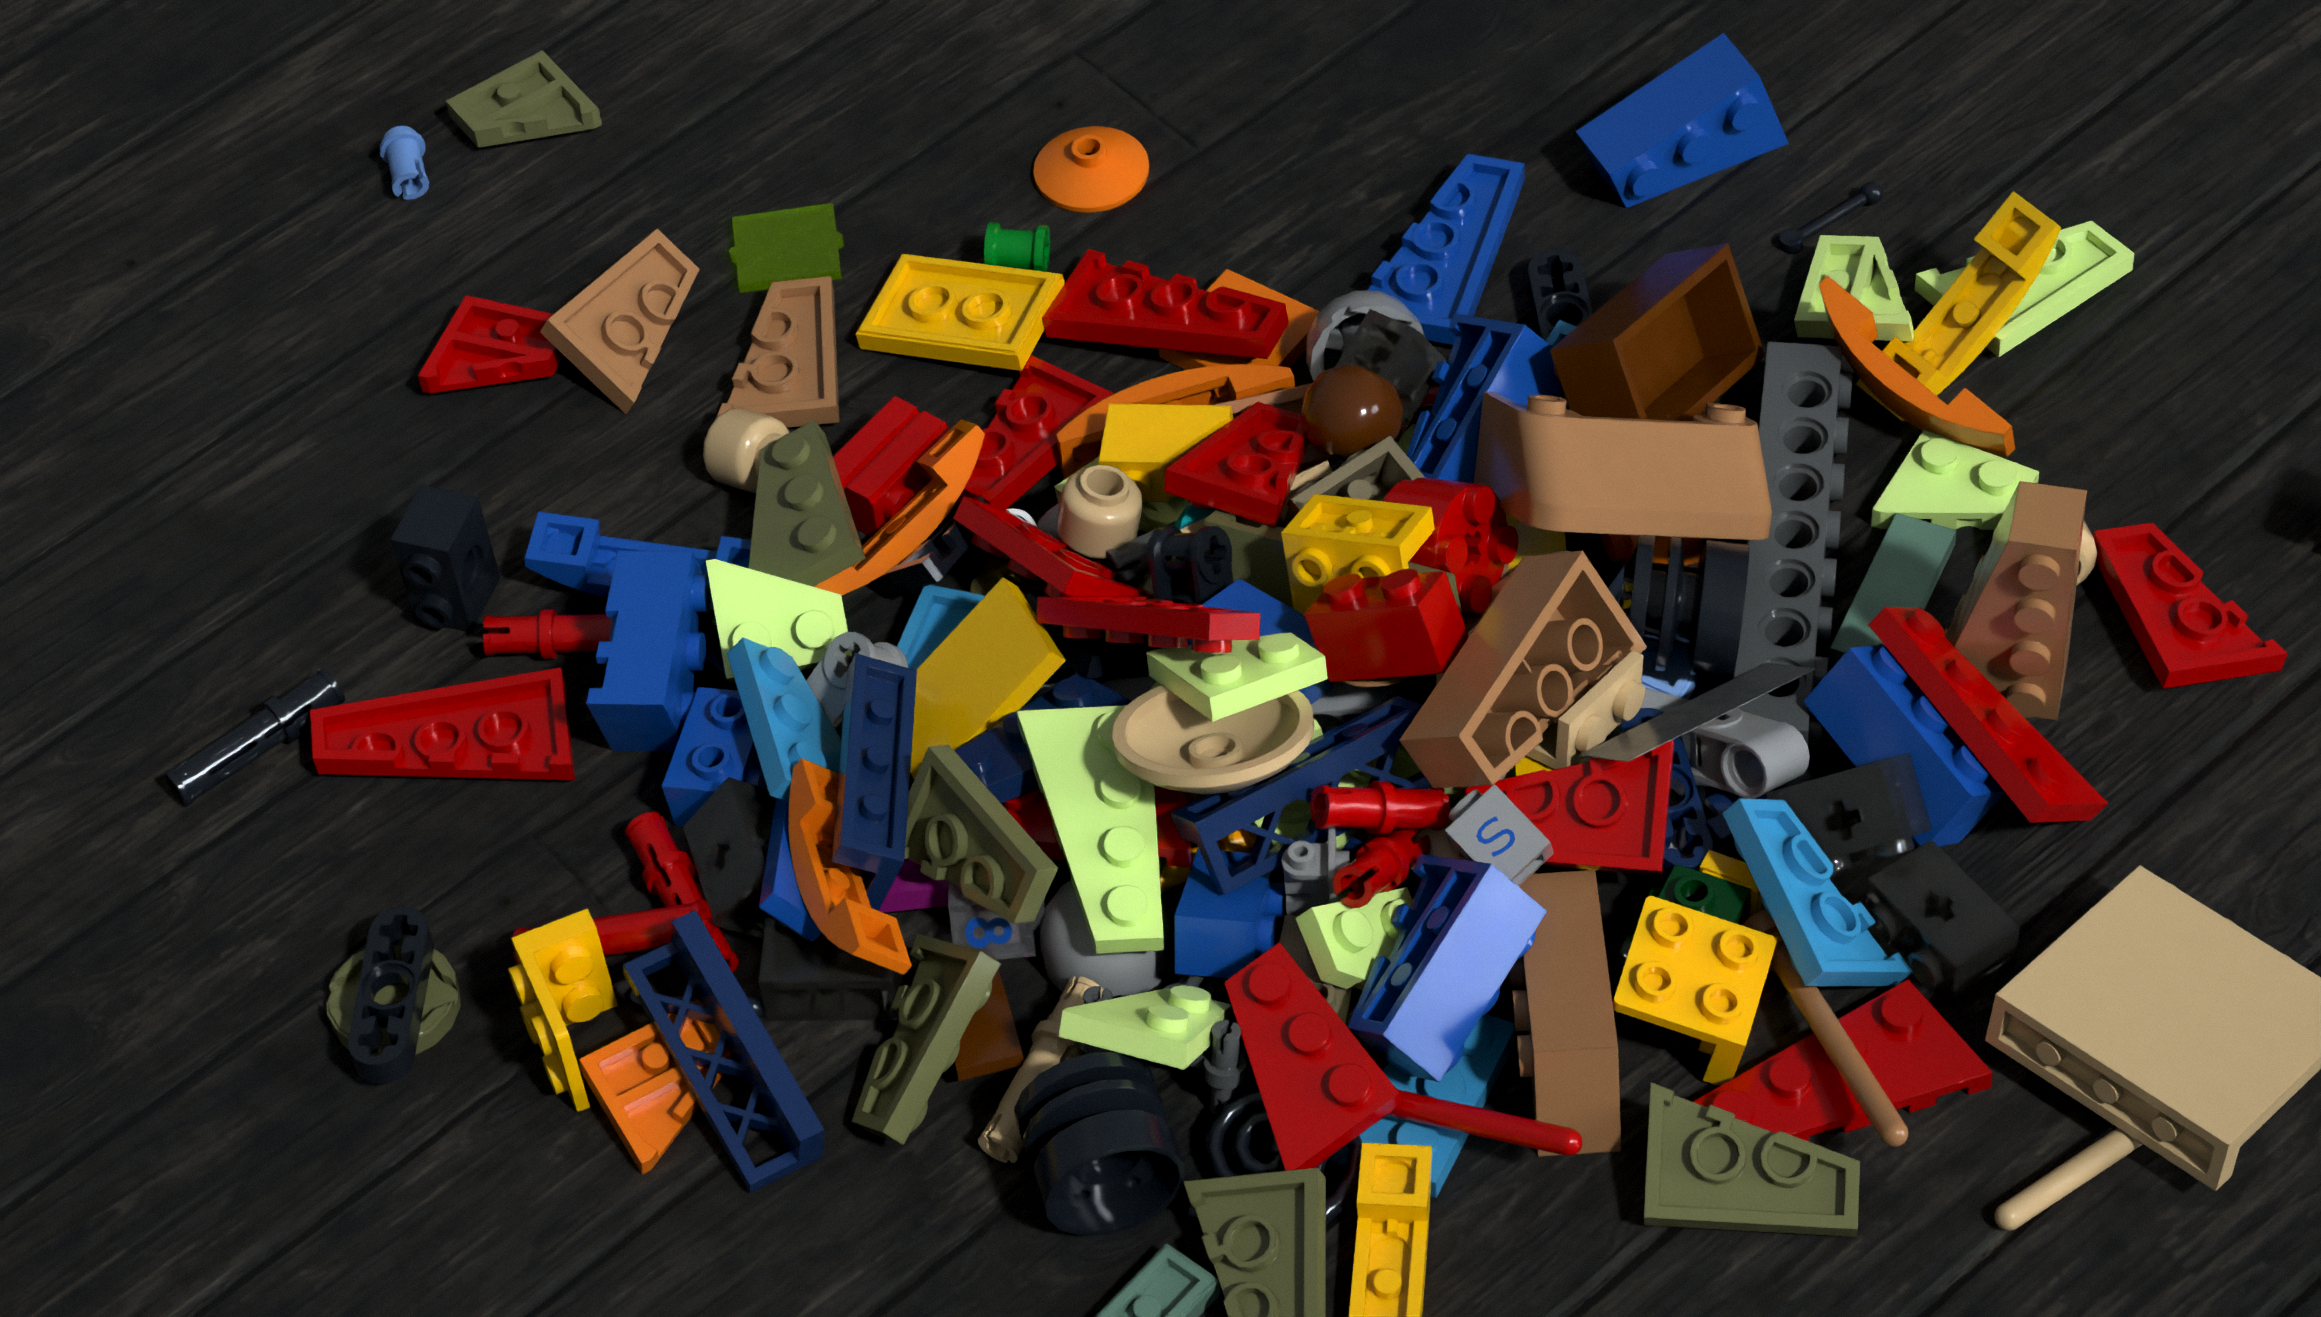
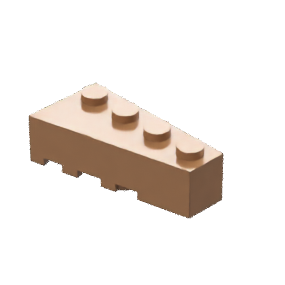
M1583 551L1523 557L1399 741L1433 788L1493 785L1543 741L1542 733L1549 726L1558 722V719L1632 650L1641 653L1647 646Z

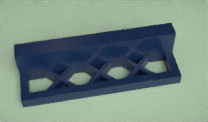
M855 653L847 670L832 862L862 869L861 876L871 908L879 911L905 858L917 670Z
M1396 696L1311 740L1304 751L1289 766L1277 774L1239 790L1206 794L1171 812L1170 814L1179 836L1198 845L1216 891L1226 895L1282 866L1281 859L1283 853L1296 841H1307L1309 843H1325L1328 841V828H1316V822H1312L1311 817L1306 831L1292 839L1275 833L1284 806L1297 799L1310 803L1311 795L1308 793L1314 791L1318 785L1338 787L1343 775L1357 769L1372 775L1369 784L1372 781L1387 780L1395 783L1393 785L1394 788L1428 789L1432 787L1421 771L1406 779L1389 774L1397 749L1402 745L1399 740L1423 704ZM1378 758L1375 768L1365 765ZM1264 817L1261 828L1251 824ZM1335 827L1336 837L1352 828ZM1239 829L1257 834L1258 836L1248 862L1228 871L1216 841ZM1272 840L1282 843L1268 851Z
M694 910L673 920L671 942L623 964V974L748 1192L751 1193L822 1158L824 1128L697 911ZM678 962L689 981L683 999L679 1000L655 993L646 976ZM695 993L703 1006L692 1003ZM666 1012L677 1014L674 1025ZM687 1017L715 1025L720 1038L714 1055L685 1046L680 1035ZM726 1047L729 1049L734 1060L723 1058ZM697 1066L709 1069L706 1079H704ZM718 1072L746 1079L752 1089L746 1110L717 1102L712 1093V1088ZM758 1102L767 1116L755 1113ZM729 1121L741 1124L737 1135ZM750 1127L777 1134L788 1152L755 1168L743 1147Z

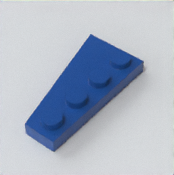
M1467 154L1430 201V211L1420 224L1413 222L1402 236V247L1391 261L1387 262L1384 260L1371 276L1372 285L1367 291H1381L1398 298L1419 319L1428 341L1454 345L1456 335L1448 330L1453 314L1475 315L1525 181V163Z

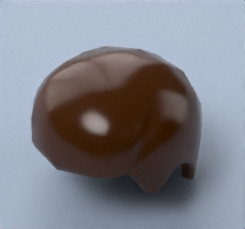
M1343 364L1323 371L1318 375L1305 392L1300 417L1303 432L1307 434L1308 441L1328 455L1346 461L1356 452L1361 450L1367 451L1389 436L1394 440L1400 431L1403 407L1396 388L1389 380L1367 368Z

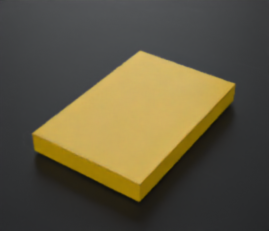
M901 254L856 332L859 347L863 350L1022 371L1045 330L1042 317L1065 284L1063 274Z
M1004 577L916 669L917 679L910 773L914 779L928 747L950 745L956 751L962 745L975 740L1004 721L1009 714L1020 710L1066 661L1042 623H1037V615L1018 586Z

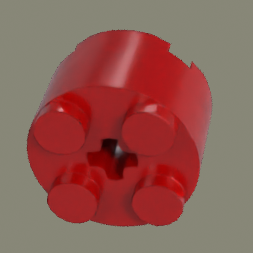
M1426 477L1417 478L1413 481L1402 480L1396 483L1385 496L1384 502L1432 507L1434 531L1409 562L1455 574L1461 611L1465 613H1483L1491 601L1492 586L1500 580L1504 565L1513 561L1518 550L1517 531L1513 526L1507 525L1505 512L1499 508L1500 500L1489 486Z

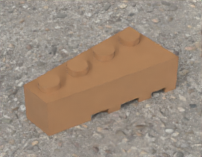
M2019 481L1993 533L1992 543L1986 555H1982L1975 569L1973 581L1966 595H1962L1955 609L1953 621L1949 629H1945V637L2024 718L2037 717L2057 720L2068 663L2087 490Z
M1595 870L1532 874L1519 887L1541 905L1547 913L1535 930L1536 935L1532 946L1521 958L1516 960L1509 971L1510 987L1522 986L1523 990H1512L1515 1032L1527 1031V1035L1517 1036L1519 1076L1531 1077L1535 1120L1573 1128L1580 1133L1582 1147L1576 1154L1621 1151L1618 1042ZM1538 1150V1157L1560 1155Z

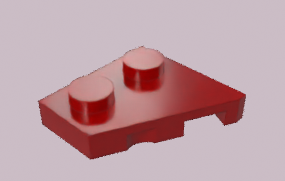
M466 295L418 375L422 392L431 394L553 376L564 355L540 331L546 321L554 314Z

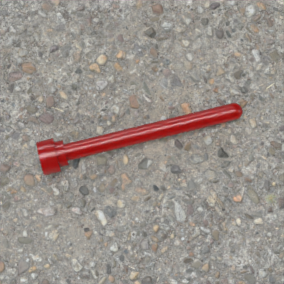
M1402 1090L1398 1091L1404 1103L1387 1114V1116L1564 1156L1575 1155L1582 1147V1137L1573 1128Z

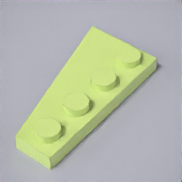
M1127 705L1017 711L1018 727L1023 742L1027 745L1040 792L1044 795L1050 812L1053 830L1060 850L1062 849L1071 874V882L1095 953L1164 950L1154 785L1128 771L1116 758L1113 747V724L1119 713Z

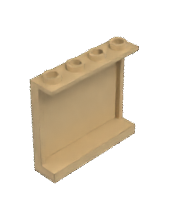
M2139 865L1995 994L1985 1041L2200 1182L2217 1191L2232 1176L2240 1147L2321 1069V977L2237 926L2231 920L2182 892L2173 884L2166 882Z

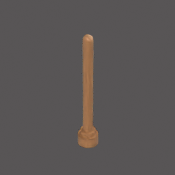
M1766 909L1753 914L1742 926L1778 937L1769 970L1774 971L1882 1141L1890 1147L1903 1145L1908 1138L1906 1124L1817 986H1805L1801 976L1792 966L1790 953L1773 918Z

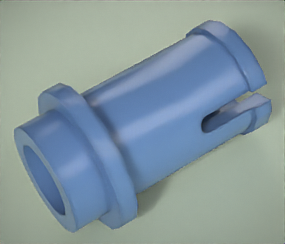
M408 126L391 128L385 133L380 143V155L389 166L392 191L397 197L403 192L402 197L405 200L419 198L429 189V179L426 175L422 159L425 153V141L420 134Z

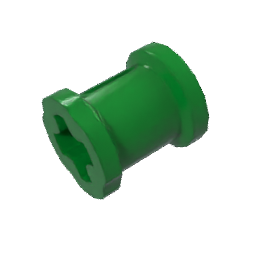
M998 222L988 223L984 242V264L1048 272L1050 261V230L1048 225H1038L1036 230L1002 229Z

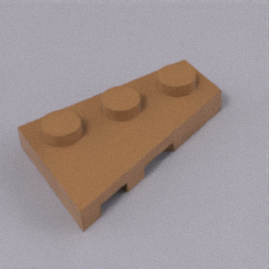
M831 276L772 282L751 332L752 344L744 363H738L732 378L734 388L728 402L722 403L717 417L727 410L743 408L774 417L782 421L787 428L804 426L813 420L818 425L839 423L835 303Z

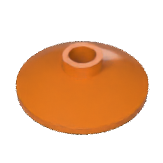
M1089 126L1067 131L1049 141L1037 155L1033 173L1039 193L1051 204L1067 211L1096 213L1114 209L1134 198L1142 190L1148 179L1149 160L1142 144L1130 134L1110 127Z

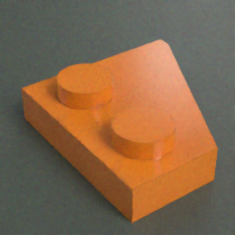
M699 999L692 1002L694 1004L703 1006ZM670 1013L668 1017L674 1025L677 1014ZM687 1017L680 1037L686 1047L714 1055L720 1034L715 1025ZM652 1023L579 1059L582 1075L642 1175L653 1169L699 1108V1104ZM726 1047L723 1058L732 1060V1055ZM697 1066L704 1079H706L709 1069ZM718 1072L713 1088L724 1073Z

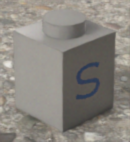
M1495 784L1483 795L1477 789L1471 791L1456 804L1448 815V818L1453 823L1445 832L1449 842L1468 861L1493 864L1518 887L1554 854L1551 842Z

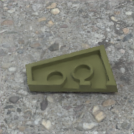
M1651 1082L1644 1225L1857 1237L1860 1181L1859 1160L1782 1131L1777 1133L1736 1119L1735 1114L1713 1105L1707 1108L1675 1096L1673 1090Z

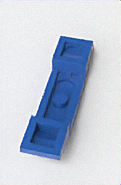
M538 512L524 560L525 567L542 576L571 588L608 599L618 550L693 551L702 573L708 574L706 560L712 559L748 568L751 540L721 536L718 550L711 551L601 536L598 519Z

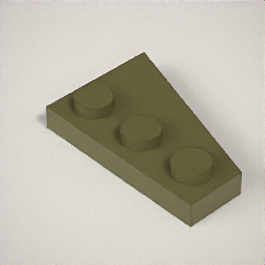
M813 420L762 448L748 568L814 587L866 559L826 434L816 421Z
M950 745L928 747L909 791L904 859H910L921 865L920 872L934 880L946 879L959 886L964 897L1013 924L1035 921L1058 867Z
M917 934L910 955L920 960L911 987L907 985L898 987L891 1007L892 1010L899 1013V1022L894 1037L886 1040L877 1048L852 1119L853 1123L868 1132L904 1145L909 1134L923 1121L928 1109L927 1100L941 1074L956 1060L960 1050V1039L974 1013L980 1010L987 1002L992 991V980L1001 963L982 951Z
M1318 1168L1183 1181L1190 1203L1195 1207L1204 1234L1202 1239L1209 1260L1214 1264L1225 1297L1223 1302L1228 1317H1326V1177Z

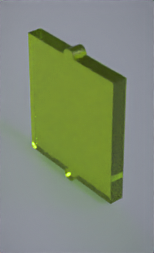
M833 203L732 217L735 247H732L729 252L731 261L737 265L740 293L766 290L770 288L772 282L825 276H831L832 280L842 279L839 249L844 246L842 234L836 230Z

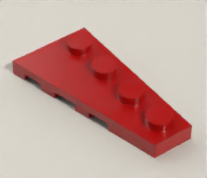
M1091 249L1086 251L1042 317L1046 337L1069 339L1080 343L1120 344L1132 348L1150 347L1180 350L1192 354L1201 352L1231 355L1243 359H1268L1289 324L1285 303L1224 286L1212 292L1198 289L1195 278L1176 273L1170 280L1150 275L1148 265L1127 260L1121 267L1107 263L1105 253Z
M1055 596L1038 597L1037 623L1063 625V637L1100 639L1102 638V630H1105V642L1144 643V634H1148L1149 647L1187 648L1188 639H1192L1191 651L1232 652V640H1259L1260 613L1221 607H1203V605L1193 603H1173L1171 600L1164 599L1147 600V597Z
M1884 607L1868 624L2030 823L2091 821L2108 804L2077 770L1945 637L1943 627L1931 614L1921 608Z
M561 667L310 710L312 755L318 774L575 780L566 683Z

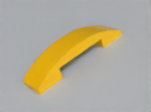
M2013 191L1974 238L1982 247L1981 250L1914 330L1913 342L1905 341L1903 343L1894 336L1882 352L1936 396L1940 394L1974 361L2010 318L2045 264L2061 227ZM1861 379L1858 380V382L1856 383L1857 386H1859L1862 390H1864L1867 394H1869L1872 398H1874L1877 402H1879L1882 406H1884L1902 422L1904 421L1902 417H1900L1898 414H1896L1894 411L1888 408L1879 398H1877L1870 391V389L1861 381Z
M1362 1143L1356 1203L1358 1220L1349 1317H1422L1430 1213L1432 1146Z

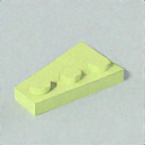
M2093 221L2060 230L2055 244L2035 281L2010 318L1986 347L1998 357L2002 356L2132 271L2134 252ZM1975 256L1966 258V267ZM1966 267L1940 274L1937 268L1916 273L1915 291L1935 306Z

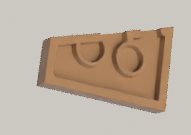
M656 229L551 316L542 327L540 333L617 407L627 414L635 403L642 388L641 386L660 352V347L700 269L661 231Z

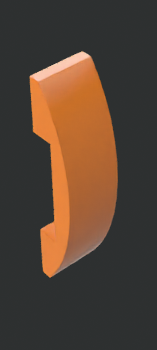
M1828 275L1819 283L1830 328L1838 346H1842V353L1861 381L1888 408L1922 431L1924 429L1999 457L2007 458L2015 450L2011 424L1966 388L1947 405L1872 343L1878 337L1871 310Z
M1264 364L1206 366L1163 375L1119 391L1082 412L1056 434L1063 480L1100 456L1109 404L1212 405L1295 387L1291 368Z
M960 419L916 462L932 480L862 545L866 559L814 587L841 594V596L882 576L916 550L939 526L965 488L977 462L985 436L977 424Z
M801 758L793 767L789 797L788 828L793 869L803 902L819 930L838 948L904 975L912 965L897 918L871 908L858 868L832 862L839 774Z

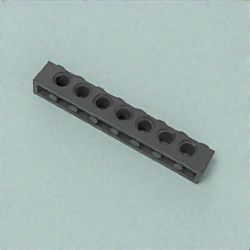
M1768 342L1759 436L1772 507L1769 538L1747 541L1750 547L1749 565L1734 678L1765 663L1816 668L1738 708L1741 711L1774 721L1786 722L1794 726L1803 735L1808 746H1821L1823 726L1803 701L1828 673V657L1816 655L1817 645L1830 646L1833 608L1821 607L1822 596L1834 597L1837 559L1825 558L1826 548L1838 549L1841 511H1831L1829 507L1830 501L1842 502L1845 464H1836L1833 461L1834 454L1846 455L1849 418L1837 416L1838 408L1850 409L1853 372L1841 371L1842 346Z

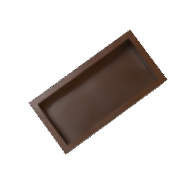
M1728 243L1666 253L1550 349L1555 377L1562 385L1571 411L1582 416L1673 421H1693L1694 415L1701 414L1707 409L1708 403L1716 401L1765 357Z

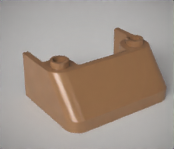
M1484 392L1474 484L1489 486L1500 500L1499 508L1526 525L1543 530L1574 533L1763 540L1769 538L1772 507L1757 422L1745 417V408L1729 404L1708 403L1706 414L1694 415L1693 421L1582 416L1566 409L1567 400L1561 397L1529 395L1526 405L1516 404L1496 392Z

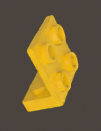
M1314 494L1281 532L1294 610L1304 615L1321 595L1324 586L1336 577L1345 574H1358L1361 578L1381 577L1398 570L1409 569L1408 562L1434 531L1432 507Z
M1648 896L1645 899L1612 1002L1613 1010L1700 1039L1698 1051L1710 1054L1703 1081L1721 1086L1734 1078L1745 1050L1778 937L1654 896Z
M587 908L512 937V943L519 964L508 968L512 984L522 1005L520 1007L522 1018L533 1044L539 1043L544 1055L542 1062L556 1095L568 1091L577 1113L590 1108L566 1026L575 1022L591 1020L601 1012L618 1006L598 931Z

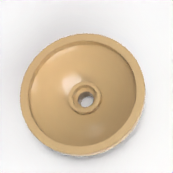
M1161 685L1140 695L1119 713L1113 724L1112 740L1118 761L1128 771L1142 780L1169 790L1197 794H1217L1248 787L1277 774L1289 766L1310 743L1314 733V717L1309 700L1303 693L1297 690L1212 722L1165 686Z

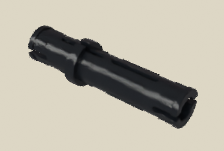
M321 668L316 671V674L280 698L271 695L262 701V710L223 736L218 737L211 744L172 770L169 769L164 772V778L179 801L188 807L195 799L234 773L239 772L246 765L285 740L290 744L300 738V729L311 723V709L340 705L345 702V696L332 675L326 669Z

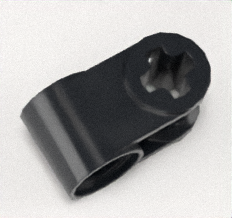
M1175 526L1159 527L1149 538L1147 564L1151 573L1154 599L1171 600L1173 603L1202 605L1234 583L1230 538L1225 530L1219 526H1204L1197 533H1182ZM1210 548L1213 549V553H1204ZM1166 556H1175L1170 562L1165 559Z

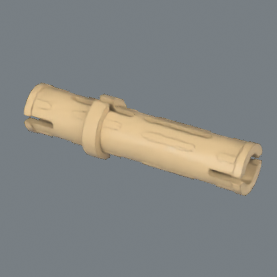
M1072 976L1068 980L1057 1005L1048 1019L1037 1024L1031 1035L1033 1045L1029 1050L1028 1056L1004 1094L991 1121H989L978 1139L981 1149L994 1159L1007 1163L1008 1160L1011 1163H1015L1024 1148V1141L1020 1137L1014 1113V1107L1022 1090L1040 1073L1064 1060L1083 1055V1051L1077 1046L1076 1041L1059 1037L1062 1011L1068 1007L1083 1005L1084 991L1093 986H1100L1096 982L1079 976L1077 980L1075 976ZM1102 987L1100 990V999L1102 998V992L1104 990Z

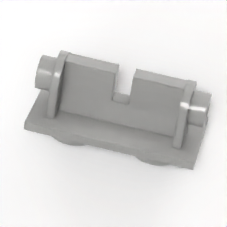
M1335 827L1328 828V843L1296 841L1283 853L1281 861L1284 871L1287 915L1299 916L1312 907L1340 902L1352 892L1350 886L1337 895L1333 890L1332 882L1334 875L1341 867L1350 864V851H1337Z

